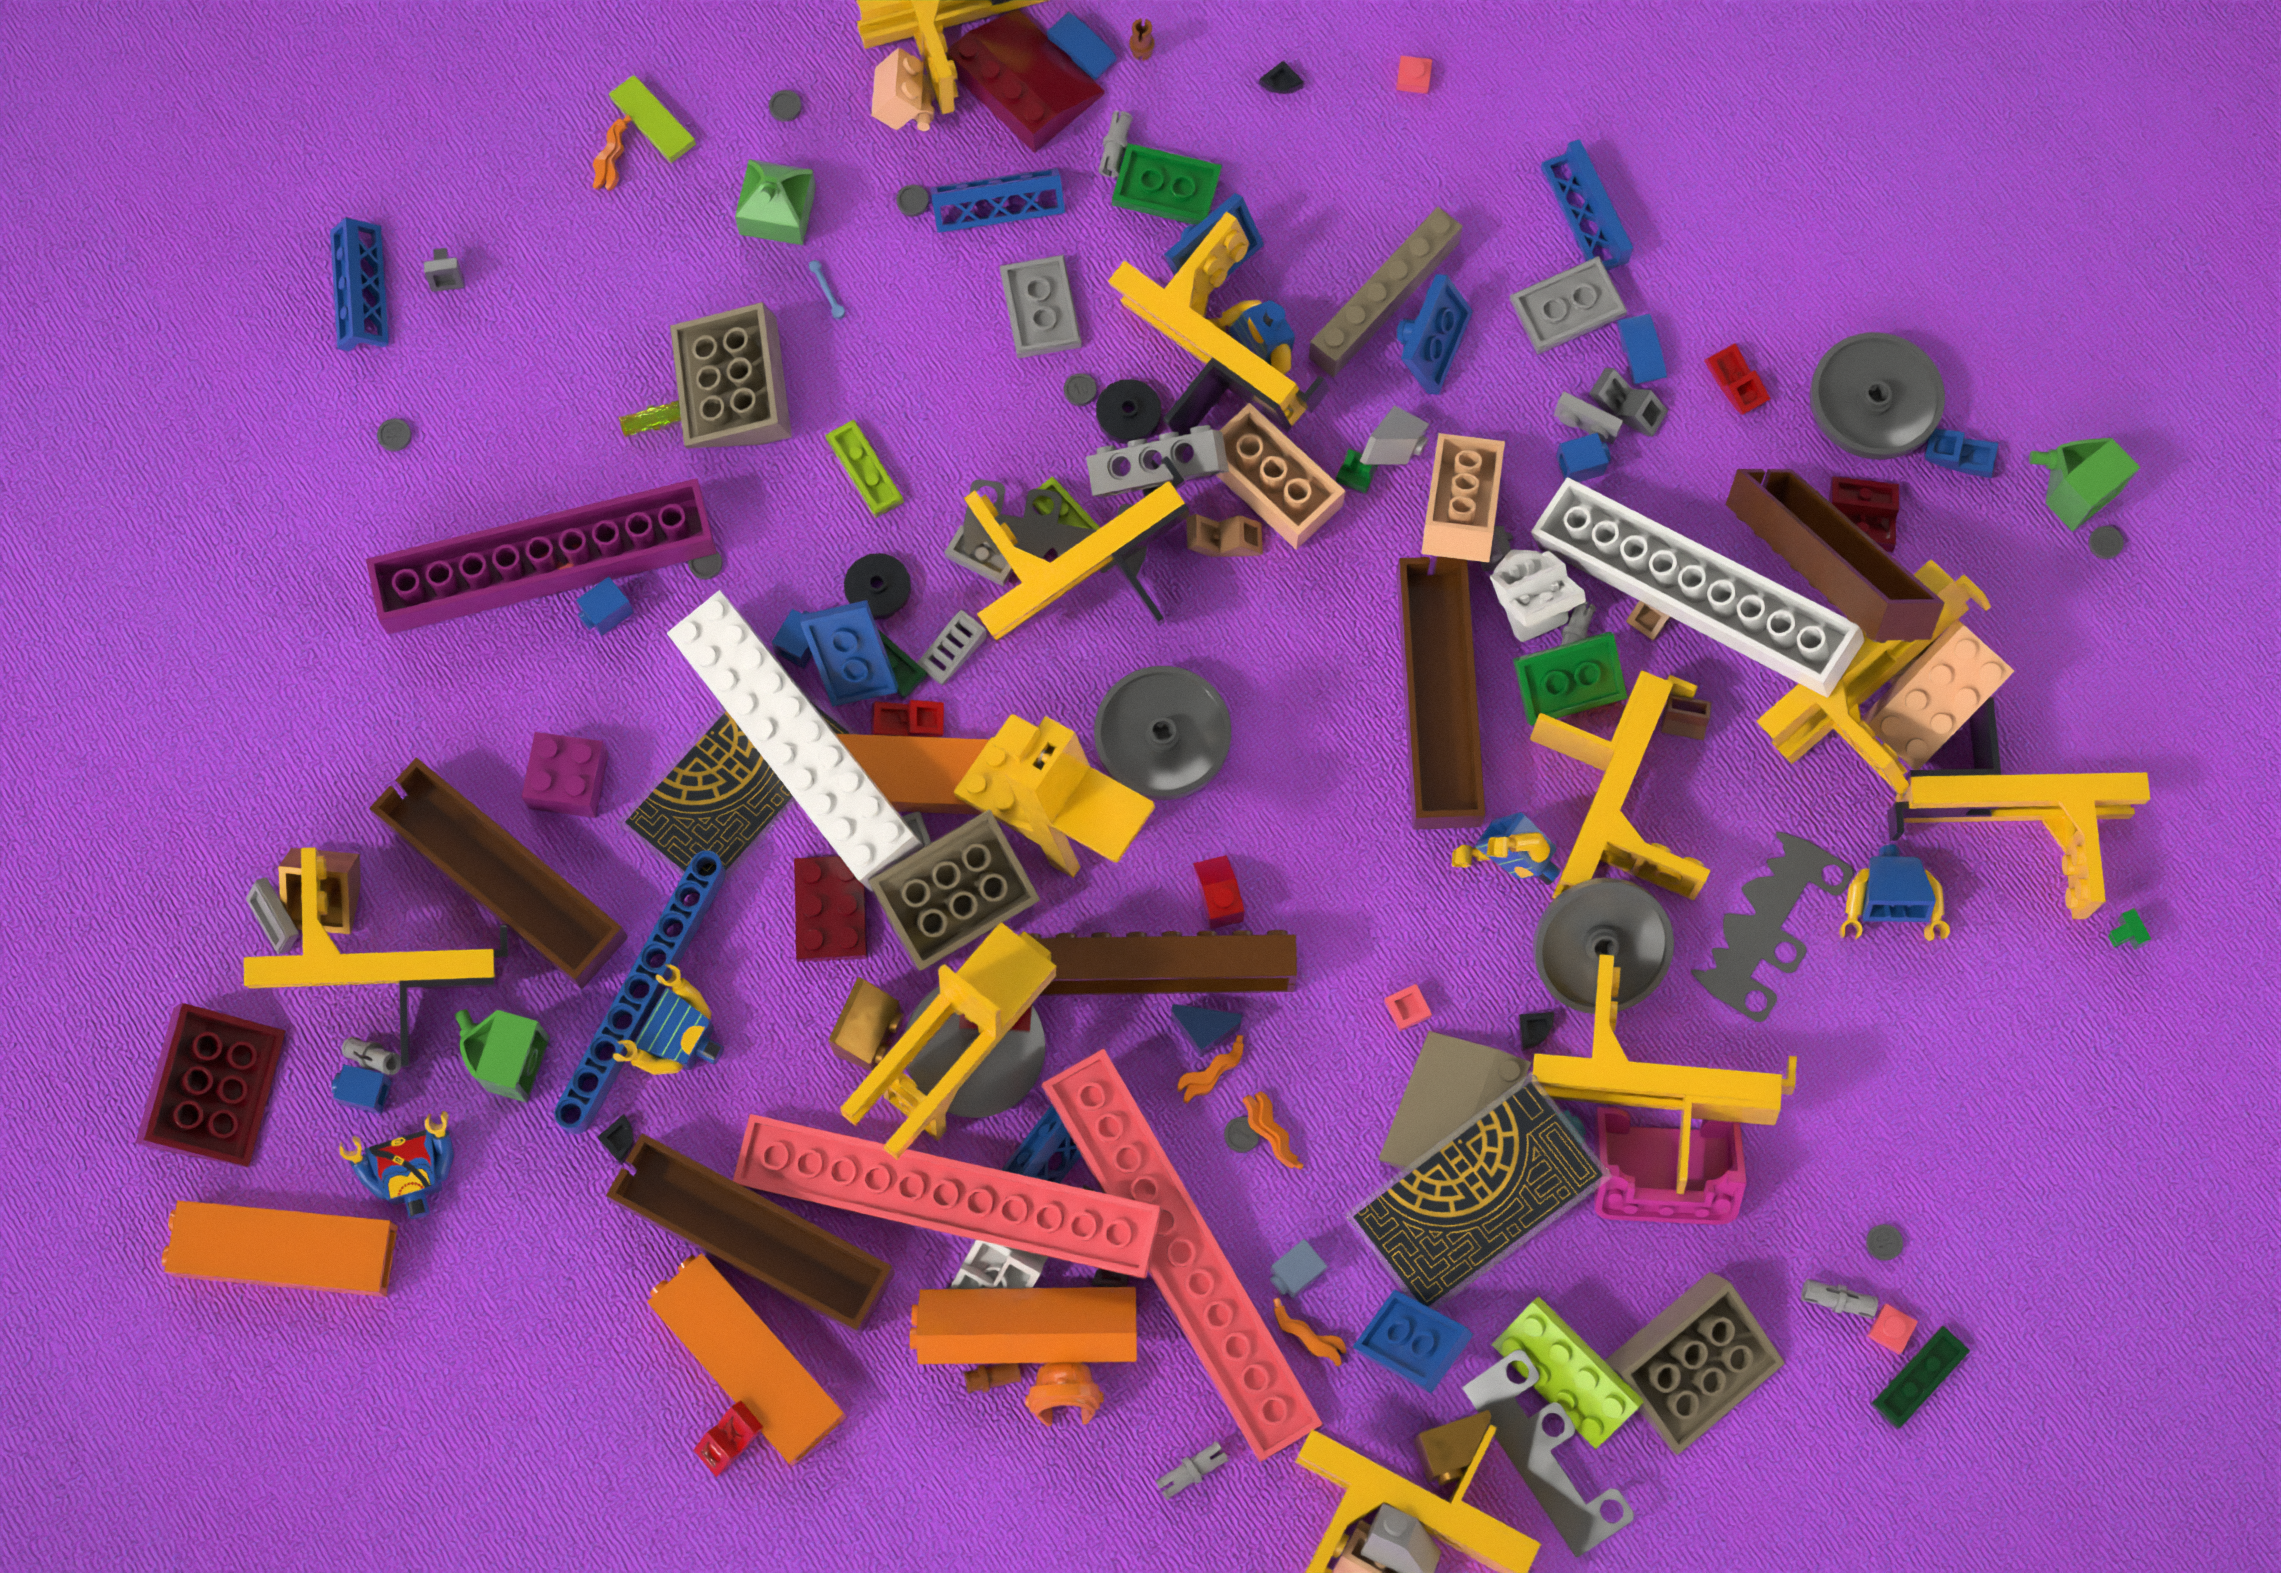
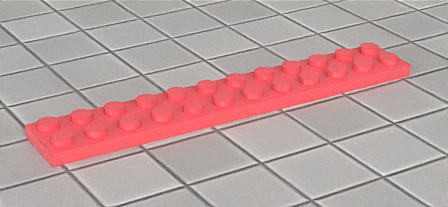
M1103 1048L1043 1082L1041 1086L1103 1193L1162 1207L1148 1271L1258 1461L1265 1460L1310 1433L1312 1429L1315 1430L1323 1425L1105 1049Z
M753 1114L749 1115L733 1181L743 1187L1146 1279L1161 1216V1206L908 1149L896 1160L883 1149L885 1144Z

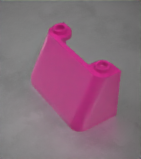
M1597 1107L1595 1114L1594 1164L1603 1176L1594 1182L1596 1214L1610 1220L1722 1225L1732 1222L1738 1216L1746 1186L1740 1123L1703 1119L1699 1130L1690 1129L1687 1183L1684 1194H1676L1680 1129L1632 1127L1630 1125V1115L1626 1111L1617 1107Z

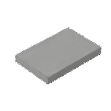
M1064 255L1001 265L1000 273L1017 359L1081 348L1082 343Z
M1599 256L1518 291L1509 297L1537 355L1627 315V309Z

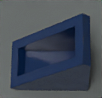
M1172 1004L1171 1019L1197 1054L1202 1057L1240 1030L1242 1014Z

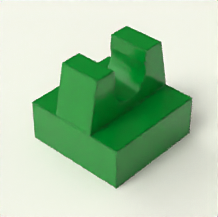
M1348 449L1336 476V482L1366 494L1379 464H1364L1360 462L1362 453Z
M2135 908L2122 913L2118 918L2121 926L2110 931V934L2107 935L2114 948L2130 941L2133 949L2136 950L2147 945L2151 940Z

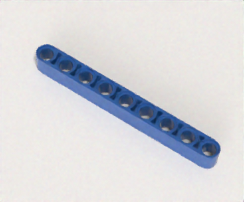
M708 850L701 851L692 858L554 1110V1117L556 1122L568 1133L574 1135L581 1134L590 1127L625 1061H616L613 1057L608 1061H602L599 1056L600 1052L607 1046H614L615 1053L626 1056L627 1048L623 1044H619L618 1041H636L666 988V985L657 981L656 975L662 976L665 981L671 978L672 971L665 964L675 967L679 965L726 877V869L716 853ZM709 863L717 865L716 871L712 875H700L701 868ZM696 893L700 895L699 902L691 907L684 906V899L689 894ZM677 923L683 925L680 935L676 937L667 936L668 928L671 925ZM655 955H666L667 959L663 966L659 968L650 967L651 959ZM643 984L649 985V993L644 998H634L633 993L638 986ZM624 1015L632 1016V1024L627 1029H617L616 1024L620 1017ZM590 1077H597L598 1085L596 1089L591 1092H583L582 1086L585 1080ZM573 1108L581 1109V1116L577 1122L573 1124L566 1123L565 1117L569 1110Z

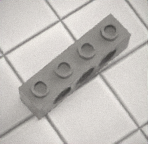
M1210 425L1191 428V434L1179 436L1178 432L1159 435V441L1148 443L1147 439H1137L1127 442V448L1116 450L1115 445L1097 448V454L1086 456L1092 495L1105 498L1162 486L1168 481L1171 482L1173 479L1162 463L1157 469H1154L1151 464L1152 457L1157 452L1161 454L1162 459L1168 456L1184 481L1229 472L1223 434L1221 431L1211 429ZM1191 445L1194 450V456L1191 461L1186 463L1183 459V451L1187 446ZM1125 459H1128L1131 468L1129 473L1123 476L1120 466Z

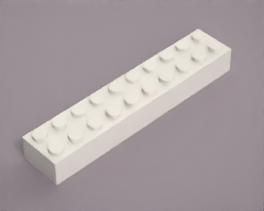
M1568 477L1531 531L1538 548L1544 551L1549 550L1557 558L1826 698L1829 697L1864 643L1861 628L1843 616Z
M720 590L667 632L671 640L856 878L872 892L873 889L868 879L925 847L737 608Z

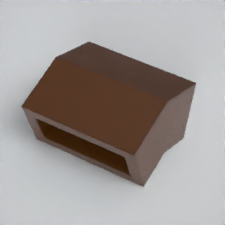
M1669 694L1661 722V732L1704 740L1710 719L1712 702Z

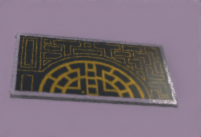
M797 684L835 734H859L855 728L850 727ZM722 706L616 823L620 829L625 830L681 878L692 858L697 853L706 850L716 853L726 869V877L721 886L722 888L798 802ZM713 863L704 865L701 868L700 875H712L716 871L717 865Z
M1530 1072L1344 1215L1408 1297L1436 1310L1611 1179L1612 1175L1610 1170L1603 1165L1543 1088L1537 1076Z

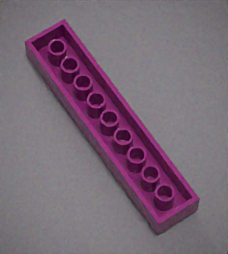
M696 478L367 558L366 563L378 620L386 633L392 634L599 583L608 576L611 579H616L717 554L703 494ZM574 544H581L578 549L572 547ZM546 552H548V554H547L545 557H543V558L540 557V556H542L543 554H545ZM558 561L564 565L568 562L574 565L573 567L561 570L556 568Z

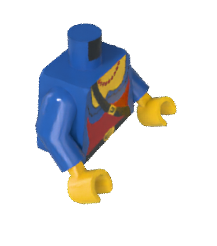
M442 1111L441 1120L443 1123L435 1124L431 1119V1113H429L425 1120L426 1130L364 1148L365 1154H361L362 1143L360 1138L352 1136L357 1148L354 1151H347L343 1143L340 1142V1154L344 1159L351 1160L350 1165L361 1184L378 1199H387L392 1205L405 1203L409 1219L425 1217L430 1214L426 1196L442 1191V1182L448 1178L455 1157L450 1133L448 1130H445L449 1121V1115L446 1111Z

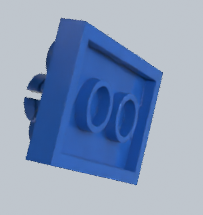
M1234 193L1198 225L1193 224V226L1189 225L1183 230L1180 241L1164 254L1174 276L1226 212L1237 218L1250 243L1245 256L1231 266L1227 271L1226 278L1264 246V242L1242 196Z
M1442 274L1435 275L1416 319L1403 318V321H1400L1397 327V339L1401 341V345H1405L1401 360L1427 394L1439 395L1473 313V310L1448 275Z
M867 600L801 615L800 623L832 707L897 693L898 684Z
M1394 1289L1352 1347L1360 1355L1432 1394L1474 1334L1466 1326Z

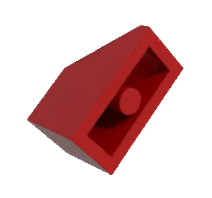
M1227 855L1193 863L1210 930L1243 922L1245 910L1237 880Z

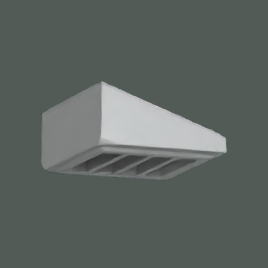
M960 610L917 664L930 677L943 686L987 638L986 629L963 610ZM962 627L972 634L970 638L960 631ZM952 637L964 645L962 649L950 641ZM943 647L955 656L954 659L951 660L940 650ZM934 657L946 666L944 671L931 662Z

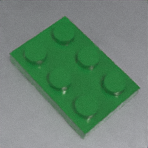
M1128 143L1111 199L1112 206L1198 225L1210 214L1222 165Z
M1610 631L1513 659L1526 720L1530 726L1535 725L1540 713L1556 719L1627 698L1614 634Z

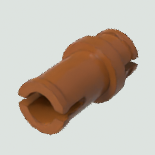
M1139 18L1132 24L1133 35L1129 40V46L1136 60H1139L1140 56L1142 61H1145L1151 57L1155 41L1152 36L1151 22L1145 19V26H1142V18Z
M1000 1363L987 1367L984 1364H979L977 1369L963 1371L968 1394L981 1390L984 1394L990 1392V1388L1021 1382L1018 1363Z

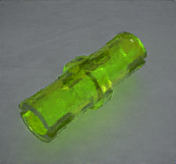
M679 400L653 407L652 404L646 406V410L618 417L624 437L650 429L658 431L661 430L660 426L681 421Z

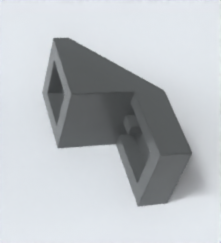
M1605 368L1589 393L1603 411L1623 420L1624 424L1650 437H1653L1668 412L1667 408L1651 390L1632 389L1615 368Z

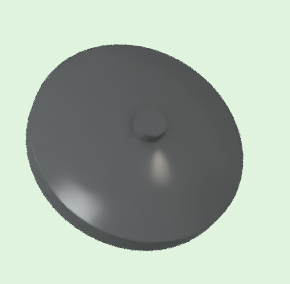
M1868 332L1845 338L1824 354L1813 374L1809 398L1815 421L1830 441L1853 455L1867 459L1885 460L1911 453L1929 439L1944 411L1945 390L1936 365L1918 346L1892 334Z
M1173 666L1142 668L1120 679L1111 687L1101 701L1094 724L1095 747L1103 768L1113 780L1148 799H1178L1191 795L1205 787L1223 767L1231 742L1230 716L1220 694L1209 682L1199 675Z
M1618 878L1591 879L1578 883L1562 892L1543 912L1536 926L1533 938L1535 967L1547 990L1564 1005L1590 1014H1595L1600 954L1614 955L1613 967H1620L1618 997H1611V1001L1618 1002L1617 1012L1643 1001L1659 986L1667 974L1674 951V935L1671 922L1660 903L1641 886Z
M940 985L931 990L915 1007L908 1021L905 1033L940 994ZM1033 1005L1030 1033L1008 1031L958 1089L947 1112L970 1118L992 1116L1011 1108L1028 1094L1039 1077L1045 1057L1044 1030ZM955 1012L907 1066L910 1078L917 1084V1089L926 1096L981 1034L978 1030L959 1029L960 1015H957Z

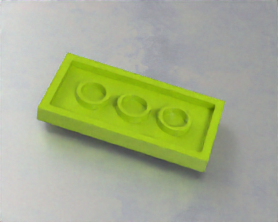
M1539 1296L1491 1344L1504 1358L1515 1350H1522L1527 1354L1539 1373L1538 1381L1532 1386L1549 1403L1555 1402L1560 1404L1575 1425V1429L1595 1449L1644 1402ZM1519 1360L1510 1362L1527 1380L1529 1376L1527 1365Z

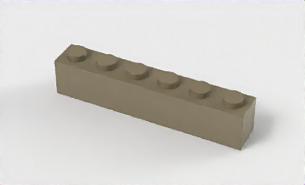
M1437 207L1310 341L1308 358L1334 378L1456 248L1460 242L1463 226Z

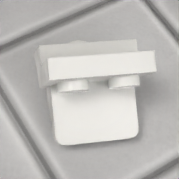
M1511 550L1495 568L1494 574L1490 575V580L1493 583L1500 604L1505 608L1513 633L1521 642L1566 624L1569 619L1568 611L1586 602L1584 590L1567 576L1566 565L1549 550L1544 553L1531 550Z

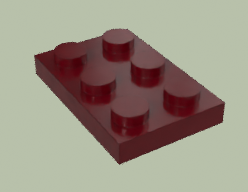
M840 856L794 858L797 962L867 959L865 886L856 878Z

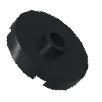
M1135 379L1119 380L1109 384L1100 393L1096 403V419L1101 431L1113 441L1127 444V442L1132 440L1148 439L1157 430L1160 423L1161 402L1156 392L1146 383ZM1131 406L1134 408V411L1127 413L1123 411V408Z
M883 553L868 554L856 560L847 570L844 579L845 597L849 604L867 600L874 620L887 619L895 615L901 608L903 609L908 603L911 594L910 575L904 564L895 557ZM874 581L883 582L880 588H873L871 586Z

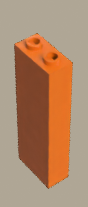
M836 734L897 812L920 811L921 813L972 815L983 813L956 798L953 792L990 739Z
M177 1200L176 1209L172 1210L169 1216L168 1228L171 1231L169 1245L164 1247L162 1253V1265L165 1267L164 1272L179 1278L387 1297L398 1226L390 1220Z
M702 1253L697 1257L691 1255L677 1268L679 1273L669 1282L667 1279H664L651 1290L650 1295L652 1297L647 1303L735 1403L741 1400L764 1427L761 1433L793 1467L843 1422L847 1416Z
M1136 1287L920 1289L919 1303L912 1304V1326L917 1327H910V1349H917V1364L1137 1362Z

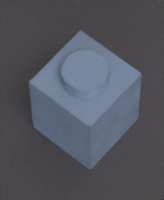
M1303 1239L1271 1265L1270 1272L1273 1276L1270 1278V1281L1282 1295L1288 1293L1293 1299L1326 1272L1327 1265L1309 1243Z

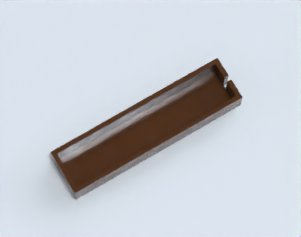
M1737 469L1725 505L1736 514L1737 519L1745 522L1753 529L1756 536L1765 540L1775 553L1788 561L1792 569L1800 572L1812 587L1823 593L1828 598L1829 603L1837 606L1846 614L1850 622L1858 625L1870 640L1878 643H1885L1889 640H1902L1905 642L1931 640L1945 604L1943 600L1794 470L1767 469L1765 475L1763 469Z
M1430 557L1399 558L1396 579L1413 830L1481 827L1485 818V802L1467 560L1436 557L1433 575H1427Z
M417 757L395 780L403 792L407 794L405 798L402 799L392 786H389L370 806V811L378 821L503 925H507L509 930L581 990L628 939L624 929Z
M1237 930L1233 931L1232 935L1218 936V933L1215 931H1200L1196 933V936H1182L1181 932L1167 931L1161 933V936L1147 937L1145 932H1129L1126 934V937H1112V934L1108 932L1092 933L1091 937L1078 938L1075 933H1058L1056 938H1042L1041 934L1027 933L1051 952V962L1056 965L1055 978L1039 996L1294 992L1297 979L1296 934L1288 935L1286 930H1270L1267 932V935H1253L1252 931Z
M641 1133L626 1159L629 1166L637 1172L633 1177L628 1170L622 1167L605 1195L613 1204L861 1336L895 1274L893 1266Z

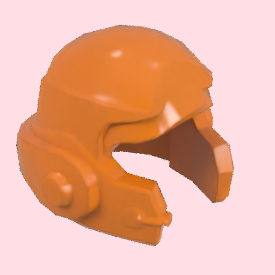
M1083 1362L1044 1363L1038 1369L1034 1386L1030 1387L1029 1395L1025 1396L1026 1407H1029L1030 1412L1034 1413L1047 1426H1052V1407L1069 1405L1081 1407L1082 1424L1086 1425L1093 1418L1096 1410L1100 1409L1101 1403H1104V1393L1100 1391L1099 1385L1095 1384L1089 1367Z

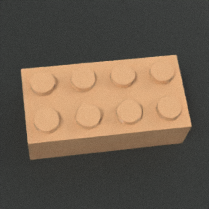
M1250 403L1219 430L1223 434L1229 472L1215 475L1296 550L1343 506L1345 490Z
M1438 433L1422 554L1481 562L1490 561L1505 441Z
M1956 619L1862 717V720L1875 732L1879 739L1889 745L1914 770H1919L2007 680L2014 670L1964 624Z

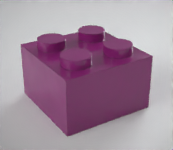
M535 732L522 792V799L527 807L533 810L596 818L609 755L603 741Z

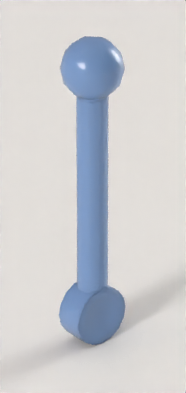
M812 260L809 263V269L816 274L832 306V316L837 320L844 318L845 310L841 305L837 304L821 272V263L818 260Z

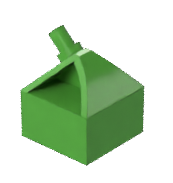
M749 159L735 214L739 235L803 245L816 191L813 170Z
M2112 438L2073 441L2061 444L2056 450L2049 449L2048 452L2031 451L2029 455V464L2046 465V469H2051L2045 503L2072 532L2117 497L2140 469V466Z
M467 1009L457 1012L455 1018L461 1028L459 1032L461 1036L459 1043L463 1061L472 1076L487 1092L528 1103L550 1039L548 1033L538 1021L496 1010L480 1024L474 1023Z

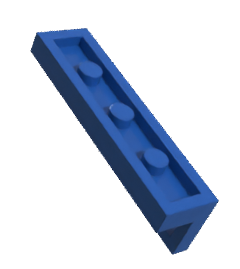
M1577 139L1569 142L1565 154L1542 162L1541 169L1586 261L1595 258L1592 253L1595 245L1608 249L1612 258L1602 262L1606 271L1629 263L1633 246L1581 140ZM1567 164L1572 174L1569 182L1555 177L1552 169ZM1569 191L1583 196L1585 202L1582 209L1568 203L1566 197ZM1582 218L1596 223L1598 230L1595 236L1582 232L1579 226Z
M1058 168L930 187L937 233L1065 213ZM1055 189L1057 206L1042 207L1035 201L1041 191ZM1034 192L1031 197H1029V196H1027V195L1025 194V193ZM1011 195H1019L1027 201L1018 212H1011L1002 206ZM1002 197V198L999 200V202H997V201H995V200L993 199V198ZM986 199L995 206L991 213L985 217H979L970 211L979 200ZM970 202V203L967 205V207H965V206H963V205L961 204V203ZM954 204L963 211L956 221L942 223L940 206ZM1031 205L1037 208L1028 210ZM999 210L1005 213L996 215ZM967 215L972 217V219L964 220Z
M345 217L330 230L337 349L350 351L360 342L385 347L389 344L381 225ZM358 231L371 234L372 246L369 249L359 239ZM363 258L373 268V277L371 278L361 269L360 260ZM365 287L375 297V306L373 308L362 297V290ZM368 317L377 327V335L365 333L364 319Z
M1052 1104L1001 1169L1002 1171L1060 1184L1081 1157L1074 1142L1070 1143V1134ZM1061 1152L1060 1165L1057 1169L1048 1171L1049 1158L1053 1153Z

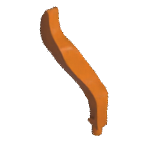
M629 115L623 119L619 118L612 124L607 131V144L605 148L593 160L595 179L592 186L596 190H599L606 181L605 188L611 191L619 181L615 161L624 151L622 134L628 128L627 124L632 120Z
M1242 1035L1236 1036V1042L1233 1043L1230 1053L1215 1056L1205 1071L1185 1073L1180 1078L1177 1091L1181 1092L1184 1088L1187 1089L1183 1097V1103L1188 1104L1195 1096L1207 1095L1211 1092L1221 1074L1237 1067L1244 1049Z
M1261 1091L1254 1095L1255 1099L1250 1095L1245 1096L1242 1101L1248 1110L1249 1126L1271 1143L1273 1153L1280 1162L1289 1168L1296 1167L1301 1170L1304 1164L1297 1160L1298 1156L1290 1151L1288 1132L1273 1120V1107L1268 1096Z
M1280 1297L1273 1299L1275 1306L1273 1311L1282 1331L1296 1335L1311 1354L1317 1357H1328L1335 1366L1341 1365V1358L1336 1350L1338 1349L1341 1354H1345L1346 1346L1340 1337L1316 1335L1304 1321L1293 1320L1288 1317L1285 1306L1281 1304Z

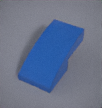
M1069 11L1047 31L1048 40L1068 53L1072 60L1094 80L1099 78L1117 60L1115 53L1104 41Z
M1645 314L1617 320L1623 353L1626 352L1632 384L1666 378L1665 363L1651 315Z
M1936 428L1929 437L1925 460L1954 471L1992 478L1998 453V443L1965 438V432Z

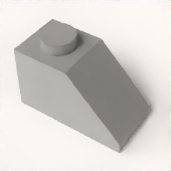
M1394 405L1370 435L1360 462L1364 464H1407L1414 454L1420 456L1425 449L1429 438L1424 435L1429 423Z
M1383 1503L1371 1524L1360 1554L1400 1573H1434L1441 1551L1417 1518Z

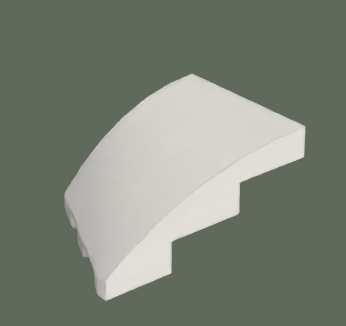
M975 1240L949 1289L1033 1288L1048 1256Z

